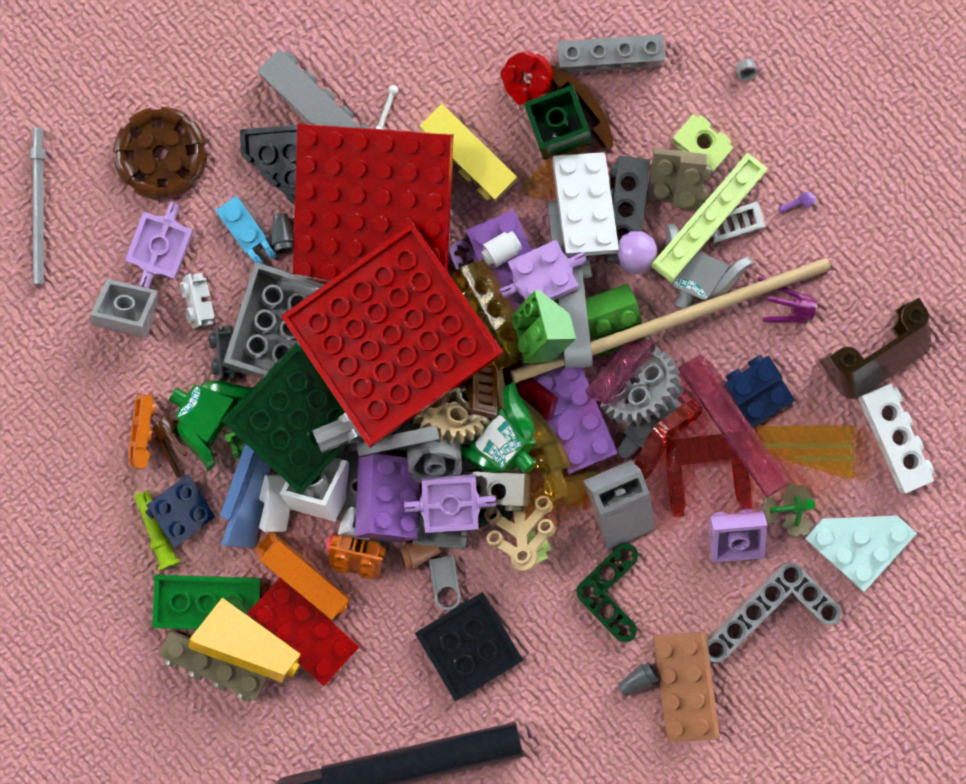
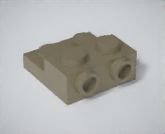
M654 148L647 198L673 201V207L699 210L700 203H705L707 196V187H703L704 180L709 181L711 175V165L707 164V154Z

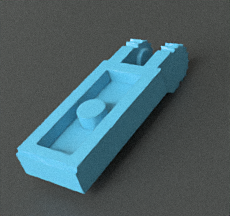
M237 196L215 210L244 252L249 254L254 262L263 264L262 259L253 250L260 244L263 245L269 257L272 259L277 257L267 242L268 238Z

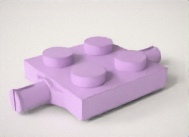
M170 202L165 216H155L143 211L125 261L135 264L144 270L138 284L139 286L149 288L154 274L164 275L176 280L194 232L193 229L182 226L175 221L180 207L176 203Z
M554 240L508 261L514 283L500 288L503 299L519 293L526 300L535 290H540L551 300H555L579 289L573 275V268L587 263L586 257L581 252L568 258L562 252L557 240Z
M475 475L421 478L422 494L420 501H404L405 513L421 511L424 519L425 533L479 529L478 514L480 507H496L495 495L479 497L476 489Z

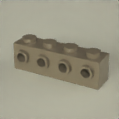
M177 630L169 632L159 654V657L164 659V664L175 669L181 666L188 670V675L199 680L205 677L213 681L211 685L220 690L226 691L229 688L237 692L236 697L246 702H250L251 699L256 701L259 698L268 677L196 652L188 647L190 636Z

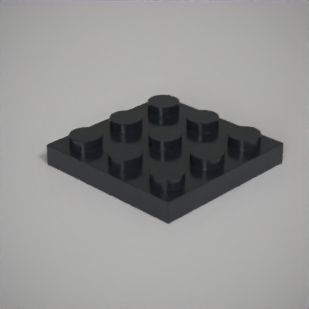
M483 592L415 632V635L455 701L524 661Z

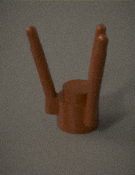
M167 416L160 420L152 430L157 435L155 440L161 446L176 477L180 478L181 474L166 443H173L183 456H186L187 452L177 440L179 437L177 430L178 420L173 422ZM211 449L214 457H216L217 453Z

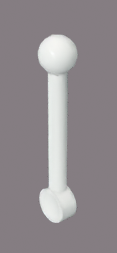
M395 85L390 86L388 89L389 96L376 129H383L394 95L398 93V87Z

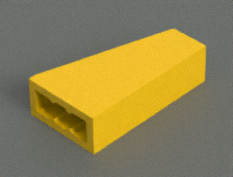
M223 598L189 640L188 647L196 652L279 682H283L287 676L292 678L300 667V664L297 663L300 653Z

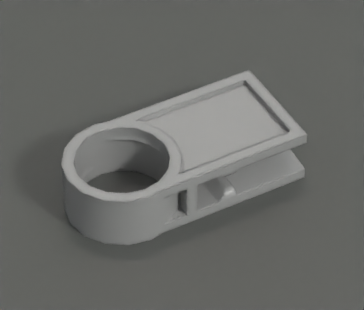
M454 556L429 559L436 605L443 610H452L458 606L461 599ZM444 587H451L458 594L456 603L451 607L441 605L437 599L439 591Z

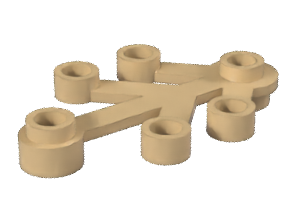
M540 496L536 499V509L527 520L524 506H521V511H514L515 524L503 517L496 507L495 510L485 511L484 517L490 525L500 527L517 539V547L505 541L502 534L497 530L491 531L487 535L488 544L493 549H500L511 557V564L517 571L529 572L536 567L538 560L536 552L547 538L551 537L556 531L551 520H541L553 508V503L547 496ZM548 502L545 507H540L542 503ZM492 514H497L495 518L490 519ZM538 524L539 533L528 544V536ZM550 525L549 530L543 531L545 526ZM495 537H499L497 542H492ZM527 555L525 560L520 561L523 556Z

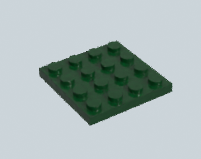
M295 343L222 420L232 432L300 495L349 444L347 442L321 453L313 430L338 420L345 411L298 343Z

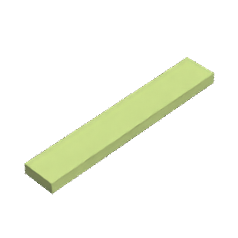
M747 153L655 259L651 267L672 283L763 177L768 168Z

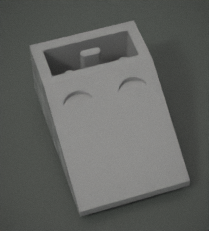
M632 460L583 481L608 550L656 529L649 491L642 471Z

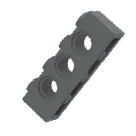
M618 156L617 163L612 162L610 178H615L614 189L610 188L616 232L622 230L629 233L631 231H642L650 159ZM624 179L632 180L635 184V189L625 191L621 186V181ZM628 205L632 209V215L630 217H622L618 212V207ZM617 254L602 255L606 256V263L620 264Z

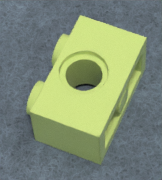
M693 114L673 137L671 143L680 151L707 154V164L711 165L712 174L734 147L730 145L731 140L721 132L717 134L710 128L711 124L708 120L700 115L696 117ZM699 137L707 138L710 142V147L707 149L700 148L697 144V139Z

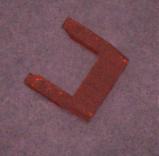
M741 432L665 440L666 471L673 518L684 517V508L686 506L681 465L731 459L735 497L739 502L740 509H752L748 461Z

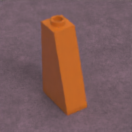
M269 532L255 547L258 558L262 563L331 620L336 615L340 616L346 610L347 602L349 601L347 595L276 532Z

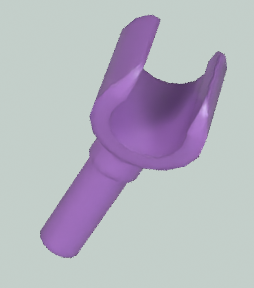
M804 192L794 201L778 208L783 213L801 203L807 209L816 202V198L811 192Z

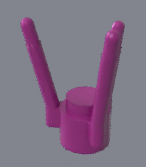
M758 277V281L766 280L764 277ZM782 287L777 290L795 297L793 301L772 296L767 297V300L770 302L791 307V314H795V316L764 317L763 322H797L803 324L804 319L812 320L815 315L817 302L816 300L809 299V295L800 294L787 287Z

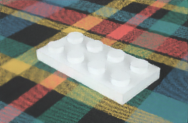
M605 152L553 156L552 165L564 254L567 257H573L581 252L584 253V256L617 254L619 247Z

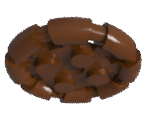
M161 106V109L152 110L150 107L132 115L128 119L129 123L124 128H120L113 148V152L116 153L115 168L123 183L135 189L134 193L152 200H160L162 197L176 198L188 192L192 188L191 185L197 178H201L208 154H205L204 147L207 144L199 125L195 121H190L184 112L170 107ZM154 120H162L163 127L154 128ZM179 126L185 129L181 137L175 131ZM138 128L143 133H141L136 140L132 137V134ZM159 147H165L168 150L167 157L161 161L154 158L155 150ZM187 147H194L193 155H188ZM134 152L135 160L128 161L126 153ZM183 166L189 170L184 178L177 174ZM140 172L147 175L143 181L136 178ZM159 180H168L167 186L159 187Z

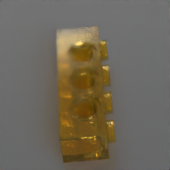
M482 259L459 267L451 278L504 352L502 356L493 361L498 370L523 362L522 353L518 348L517 332L512 324V314L514 311L506 298L503 299L500 286L485 260Z

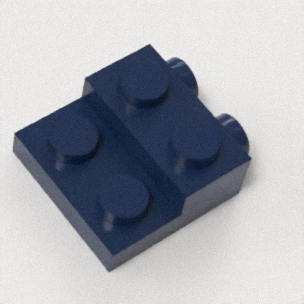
M761 354L747 362L750 366L742 372L737 368L725 376L728 381L722 384L749 428L754 427L795 401L769 355L765 358Z

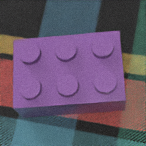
M377 453L359 457L355 537L397 542L417 539L418 512L405 513L404 501H419L420 483L416 482L412 478L411 472L409 473L408 458Z

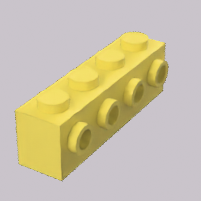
M443 104L420 125L421 132L454 134L453 163L460 169L457 173L467 183L472 181L479 188L476 191L484 200L488 201L491 199L495 203L517 181V176Z

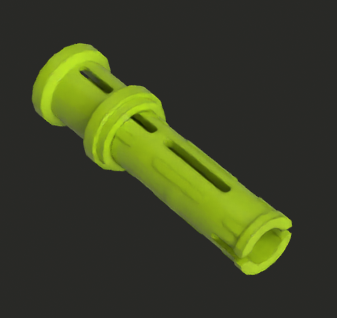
M149 490L134 495L133 498L136 501L151 540L149 548L154 551L159 564L157 567L158 571L181 563L180 559L176 558L171 543L155 518L150 519L145 512L148 509L146 505L152 501Z

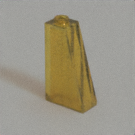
M853 425L755 426L754 431L750 433V446L755 447V453L844 479L854 478Z

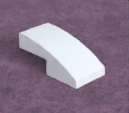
M264 475L259 500L265 503L259 528L264 532H282L287 530L290 508L279 494L286 482L280 475Z

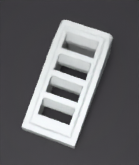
M754 202L735 208L728 216L732 218L735 231L731 232L726 219L722 223L725 234L721 235L718 228L712 237L714 243L766 227L759 203ZM752 210L753 216L756 224L751 225L747 211ZM742 213V217L746 226L742 229L737 217V214Z

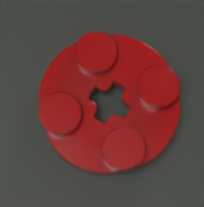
M530 51L519 52L510 57L505 67L501 69L500 76L507 93L519 105H523L524 102L551 92L553 70L547 59L540 54H534ZM524 72L532 75L530 79L531 84L525 82Z

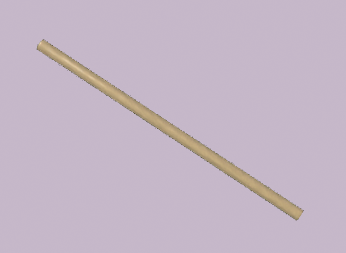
M825 258L590 342L592 356L830 271V262ZM563 352L553 362L531 363L511 370L510 374L513 382L517 383L564 366Z

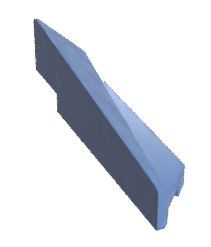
M246 444L220 517L230 520L221 544L232 547L253 548L256 546L264 502L259 500L264 475H269L270 466Z

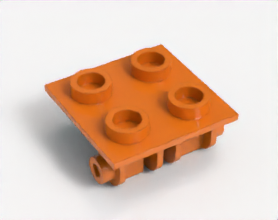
M342 534L333 536L329 550V567H333L335 571L340 573H347L348 571L359 573V576L366 579L380 578L382 559L386 547H381L380 543L368 541L364 554L363 550L366 540L362 541L360 552H356L358 538L354 539L351 551L350 546L353 537Z

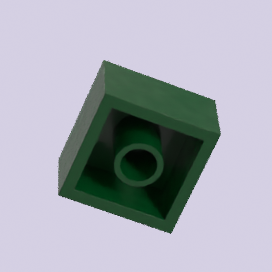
M573 85L524 102L543 160L593 143Z

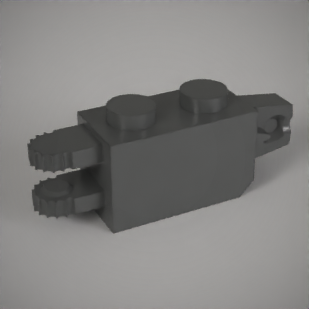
M679 384L675 385L679 390V393L671 394L675 402H667L665 405L669 410L660 409L659 418L653 414L650 416V423L642 419L640 426H637L632 421L630 426L624 429L622 434L625 438L616 449L617 455L621 459L629 458L638 448L644 450L678 410L677 407L680 405L676 399L684 390Z

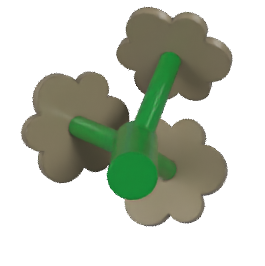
M789 484L786 492L781 495L782 501L785 502L784 506L777 507L774 497L764 496L760 511L764 512L767 524H776L779 512L794 511L797 513L796 515L787 513L784 516L782 528L787 530V534L792 538L808 535V530L812 528V522L805 518L803 512L814 509L815 501L807 493L806 486L801 485L798 487L796 484Z

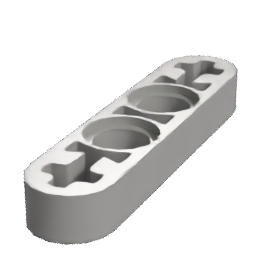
M436 425L387 436L372 448L368 447L365 441L356 443L358 456L436 440L439 439Z

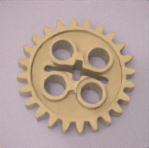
M465 381L415 416L412 424H421L420 429L437 425L440 442L446 437L450 444L453 443L454 438H457L463 444L465 436L470 441L474 439L475 434L480 436L491 418L470 412Z

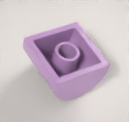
M746 509L737 514L717 512L713 516H709L708 536L712 563L765 558L767 522L764 512H754L751 509Z

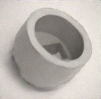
M750 58L743 61L741 59L736 65V73L739 80L749 81L758 74L757 66Z

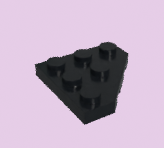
M297 125L241 129V156L248 163L255 166L265 179L274 187H277L295 205Z

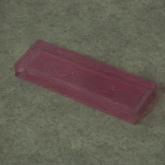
M640 338L624 344L586 388L587 395L608 405L656 349L654 343Z

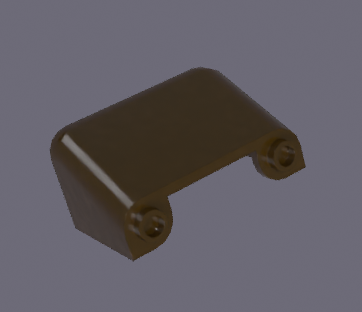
M920 298L907 302L895 310L898 320L891 329L897 338L867 358L863 359L861 354L853 347H844L833 354H827L819 360L838 391L848 399L860 397L930 350L931 331L929 313Z

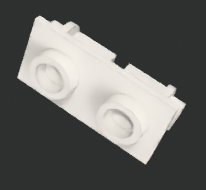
M203 273L194 274L192 277L191 274L186 275L180 283V291L182 297L186 298L188 306L186 308V318L188 323H191L192 329L198 328L202 323L203 327L213 325L215 316L211 301L201 302V298L210 296L207 279L203 278Z

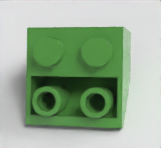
M628 283L586 298L591 342L643 324L638 303ZM643 337L596 355L599 358L647 341V339Z
M535 290L512 314V324L517 332L518 348L522 353L524 363L553 362L576 340L570 314L540 290Z

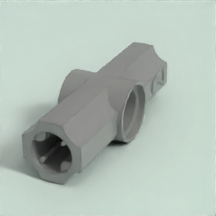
M346 413L342 414L338 420L313 430L321 453L347 442L352 444L363 440Z

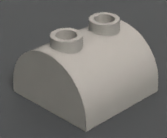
M107 279L90 314L91 325L108 331L145 338L154 320L158 290Z

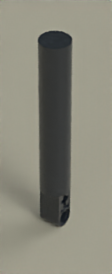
M511 722L324 765L320 769L282 777L276 784H409L523 758L524 755L516 722Z

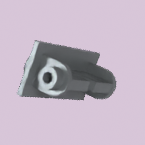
M215 326L212 329L213 333H209L210 349L214 348L215 359H211L212 374L217 375V380L223 379L224 374H226L227 379H235L239 372L222 367L233 332L232 326H223L222 331L219 332L218 326Z

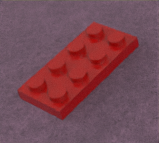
M280 577L246 613L252 620L300 653L297 663L323 686L329 682L359 648L352 639L319 609Z

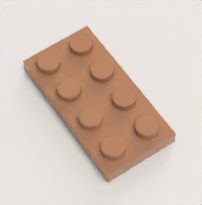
M706 632L653 636L667 742L715 740L720 738Z

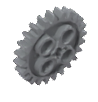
M637 345L633 353L627 348L624 357L618 353L617 362L609 361V364L612 366L610 369H602L606 376L598 378L602 385L596 388L600 394L597 396V399L601 403L600 407L611 420L614 418L618 424L624 421L627 426H630L632 421H634L637 426H640L642 419L650 423L651 415L654 414L659 418V410L668 411L669 409L665 404L667 402H675L671 394L679 393L675 385L681 383L677 376L680 374V371L677 369L674 360L666 351L661 352L659 347L652 350L647 345L643 351Z

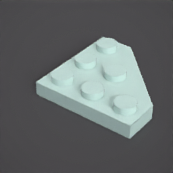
M896 515L820 519L804 539L862 592H865L917 533Z

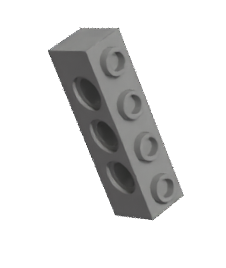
M663 34L558 41V68L567 73L662 67L665 61Z

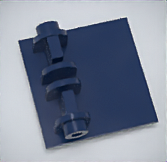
M189 474L146 505L148 509L145 511L150 519L155 518L173 548L177 547L215 518V515Z

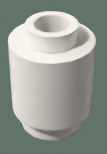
M513 231L509 233L504 232L483 244L484 250L481 252V255L488 266L493 264L497 268L517 256L518 252L522 250V246Z

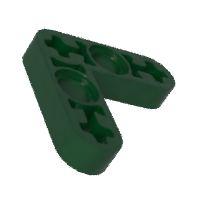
M627 543L617 546L576 588L578 599L620 642L633 640L637 629L634 622L605 592L638 560L637 549ZM621 549L626 551L631 549L632 553L630 556L632 560L630 562L624 560L619 564L624 567L619 572L617 566L609 560L614 557L615 561H617L622 556L620 553ZM604 566H611L614 570V577L610 581H604L600 577V570ZM584 585L587 587L593 585L594 589L592 592L597 598H599L600 594L604 596V599L598 601L594 608L590 607V604L594 603L590 597L586 596L583 598L581 596L583 594L581 588ZM604 603L611 604L614 609L613 615L610 618H602L599 615V607ZM619 613L623 617L618 620L624 626L627 624L631 626L629 628L631 633L629 636L624 634L619 636L620 629L615 623L612 628L608 626V623L614 621Z

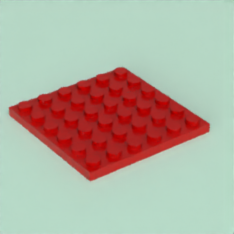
M297 124L293 274L331 281L411 223L415 225L448 272L454 134ZM309 279V280H312V281H315V282H319V283H322V284L328 283V282H323V281H318V280Z
M413 223L281 315L293 336L370 448L504 354Z

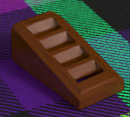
M489 364L466 380L470 412L495 419L497 417V370L495 365Z

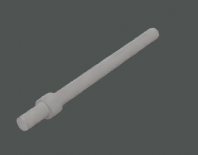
M34 127L32 128L33 148H30V160H33V285H44L43 160H46V149L43 148V128Z

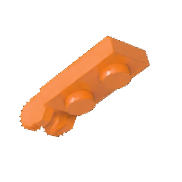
M137 394L135 398L128 463L131 467L144 469L148 465V459L150 458V453L146 447L147 443L151 441L152 429L149 428L150 418L154 416L156 408L153 396Z

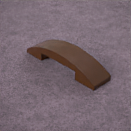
M551 65L553 70L551 84L556 90L571 85L574 86L579 102L597 123V126L592 129L591 134L603 149L609 153L613 148V139L608 120L601 106L580 81L564 70Z

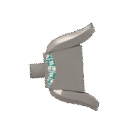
M665 224L667 233L665 248L679 233L675 224ZM698 251L671 283L672 288L680 291L675 306L685 309L692 306L695 298L706 301L707 299H713L726 294L749 267L754 265L755 262L748 256L737 260L729 267V264Z

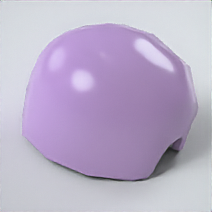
M631 231L622 236L619 241L617 255L623 270L631 274H643L652 268L651 265L657 256V247L651 236L642 231Z

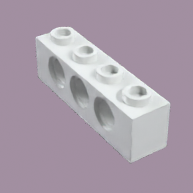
M888 384L857 397L899 493H908L933 482L932 475L935 474L933 466L929 460H925L921 452L924 450L922 441L918 435L914 436L911 429L913 421L907 411L904 412L900 404L902 396L898 388H893L892 384ZM885 406L890 407L893 411V417L890 421L882 417V409ZM896 430L900 431L904 436V440L900 445L895 444L892 439L893 433ZM906 455H911L914 459V466L911 469H907L903 464V459Z

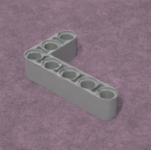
M789 562L783 563L707 638L708 649L715 642L720 643L722 647L719 655L710 656L709 654V660L721 662L726 659L790 594L816 620L826 625H833L840 620L841 608L800 566ZM789 567L794 568L796 572V577L791 582H787L784 579V571ZM769 586H774L777 589V596L769 601L765 597V590ZM811 586L815 594L811 600L806 601L802 593L804 588ZM750 605H756L759 609L758 616L754 619H749L746 615V610ZM830 605L833 608V615L825 620L821 615L823 607ZM736 623L740 627V633L737 637L731 638L728 636L727 630L731 624Z

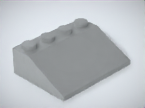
M255 262L222 367L262 378L295 343H298L281 318V315L325 284L302 277L291 276L294 274Z

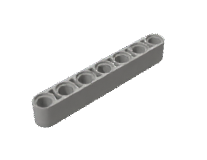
M549 201L547 206L551 242L557 240L564 253L558 202ZM582 264L573 268V275L579 289L557 298L558 305L570 314L576 335V340L563 351L565 369L592 367Z

